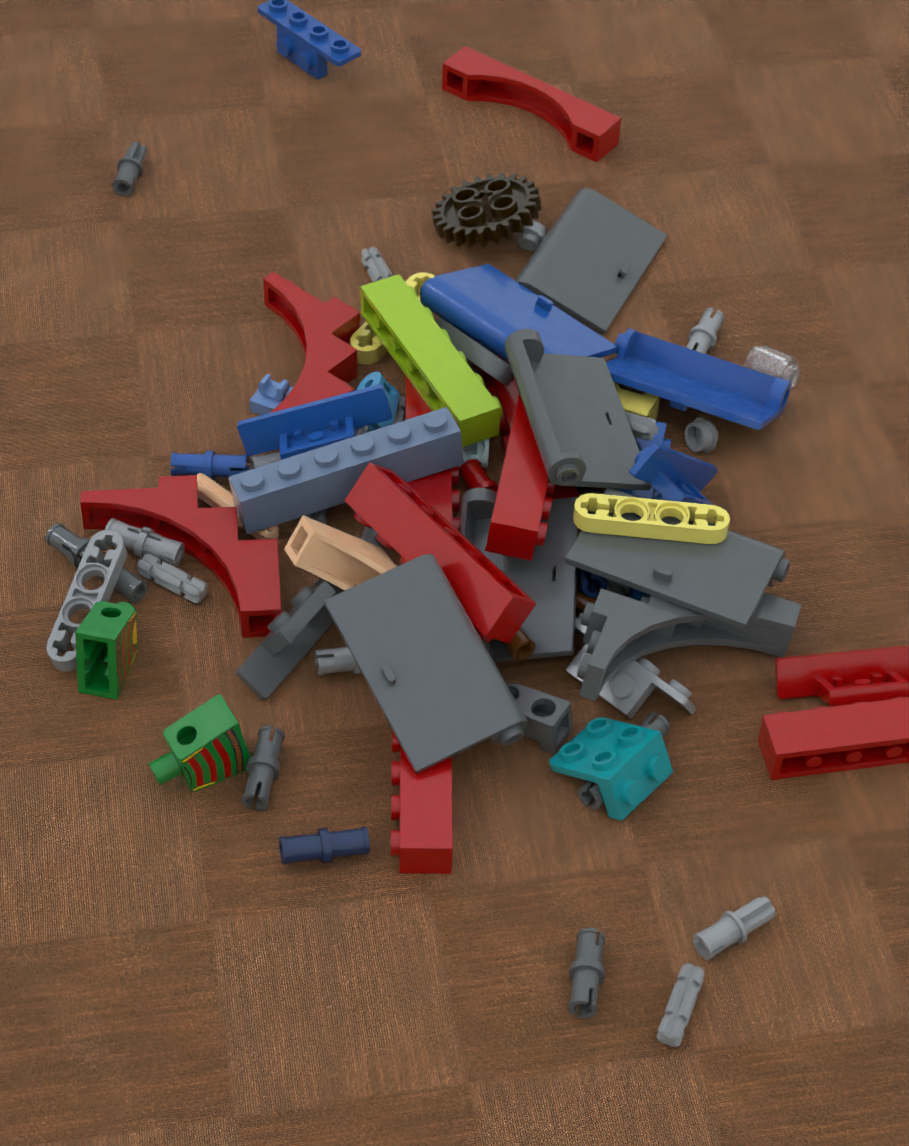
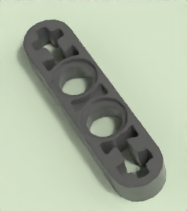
M441 317L437 318L435 322L441 329L447 331L451 343L457 351H462L467 359L509 387L514 379L511 366Z

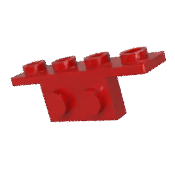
M909 645L777 658L775 660L776 695L780 699L818 695L831 707L851 705L856 702L867 703L891 700L896 697L908 698Z

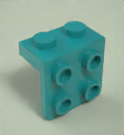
M605 717L590 721L569 743L563 745L560 751L549 760L551 770L554 772L598 783L608 816L620 821L626 818L673 773L661 731Z

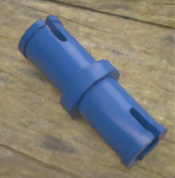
M208 450L205 454L173 452L170 466H174V468H171V475L188 476L203 473L212 480L215 477H229L249 470V465H246V463H249V456L247 454L217 455L215 451Z

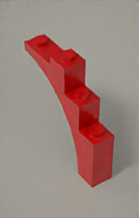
M275 272L264 277V305L281 317L291 328L305 353V364L297 383L287 397L270 413L354 391V388L348 383L357 377V349L350 345V338L360 328V312L336 297H332L323 303L317 297L310 295L293 282L286 280Z
M197 475L158 477V488L80 491L83 529H105L110 519L114 518L141 529L149 527L154 530L155 534L183 542L185 544L184 552L193 556L209 569L229 593L239 616L242 638L266 637L271 632L267 628L268 625L281 613L278 539L238 540L237 507L199 508Z

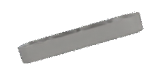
M102 530L90 539L52 629L46 650L52 665L60 671L69 672L77 669L75 632L80 624L70 622L72 614L81 609L90 611L96 602H109L127 557V550L122 536L116 531ZM110 545H113L115 550L111 549L106 552L104 557L105 565H102L103 556L100 550H107ZM100 576L105 579L103 585L98 589L88 590L84 588V583L90 577ZM71 641L74 651H67L64 656H61L59 650L66 651Z

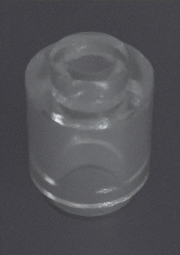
M767 345L753 347L745 362L746 368L791 381L792 387L798 382L801 374L797 358Z

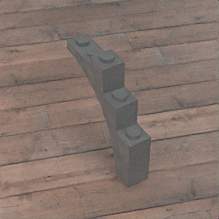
M601 588L596 602H587L580 623L587 626L583 643L589 645L586 652L588 654L584 653L577 673L578 678L584 679L579 696L595 701L605 683L622 667L642 656L668 648L690 645H725L753 649L785 657L797 623L801 604L764 592L744 630L652 595L643 594L641 601Z

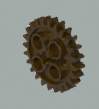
M502 172L497 178H493L492 174L489 173L486 179L481 180L480 177L475 176L474 182L462 181L463 187H451L452 194H442L443 201L435 202L436 208L432 210V219L439 238H445L446 243L455 241L456 246L459 247L467 242L468 248H471L480 242L481 246L485 247L488 241L499 244L500 238L505 237L510 240L512 239L511 233H523V226H532V219L539 218L538 211L542 210L538 187H535L533 181L528 182L526 176L518 179L517 174L514 173L506 178L505 173ZM482 197L487 199L493 219L491 223L487 222L480 200Z

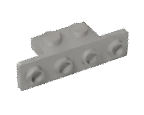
M580 613L577 618L575 617V631L584 637L587 626L580 624L583 616ZM589 644L584 645L566 669L571 676L582 684L584 679L578 678L577 673L584 653L588 654L586 652ZM641 657L638 662L633 661L622 667L605 683L599 694L601 698L630 719H632L654 689H657L691 715L697 709L689 700L692 693L674 679L667 684L658 677L661 670L644 657Z

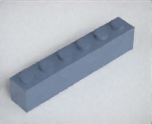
M445 407L229 476L234 506L237 507V514L246 534H251L300 518L303 515L306 516L346 503L344 500L369 462L393 470L406 483L464 464L461 431L448 408Z

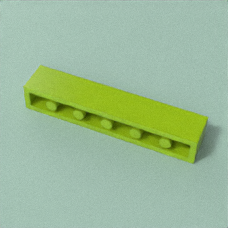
M400 274L360 286L361 315L431 411L445 407L448 408L461 431L462 447L499 435L500 418L503 416L500 401L497 397L491 396L485 388L482 377L472 371L463 352L457 351L451 343L447 331L438 326L431 310L428 307H424L419 301L415 289L412 286H408Z

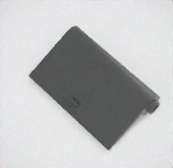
M582 188L576 192L515 281L538 296L546 297L556 307L604 335L666 239L667 234L590 188Z
M521 329L509 335L505 341L504 348L549 480L553 484L561 486L650 491L652 487L650 483L636 479L629 473L640 451L605 358L544 353L541 337L538 332L532 329Z
M487 488L468 490L462 497L459 532L537 603L521 626L530 640H533L535 643L534 652L526 659L574 655L577 567L566 564L565 557L579 535V528H577L573 521L574 504L579 497L552 500L548 521H540L548 523L543 547L535 545L532 561L485 551L497 493ZM482 639L494 662L515 661L501 641L492 639L491 642H487Z
M607 488L604 492L605 495L639 498L613 488ZM609 513V517H613L614 513ZM625 513L621 515L624 519L629 521H637L641 519V517L635 513ZM671 516L661 519L664 523L670 525L681 523L679 519ZM581 530L565 557L566 564L744 630L767 586L774 587L776 581L784 582L791 560L785 559L786 550L728 530L726 539L718 544L589 533Z
M433 554L419 556L324 600L330 616L416 774L487 739L492 744L501 743L502 746H509L525 735L523 730L528 725L527 719Z

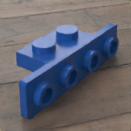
M269 0L258 6V13L277 26V52L318 80L327 75V60L335 66L341 67L361 56L360 48L288 0Z
M379 384L241 420L237 423V429L248 456L280 449V457L283 460L357 436V428L391 420L392 411L384 386Z
M656 443L645 447L636 456L635 464L629 470V473L636 479L650 483L659 492L656 496L657 500L713 505L701 493L718 472V469L713 464Z

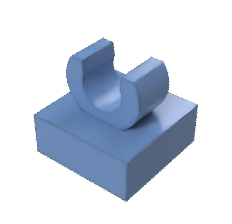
M266 374L258 384V390L249 400L250 412L259 415L270 413L287 397L293 387L289 385L287 380L283 379L279 383L271 380L270 374Z

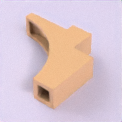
M304 515L284 548L296 567L302 568L344 591L398 566L393 563L383 548Z

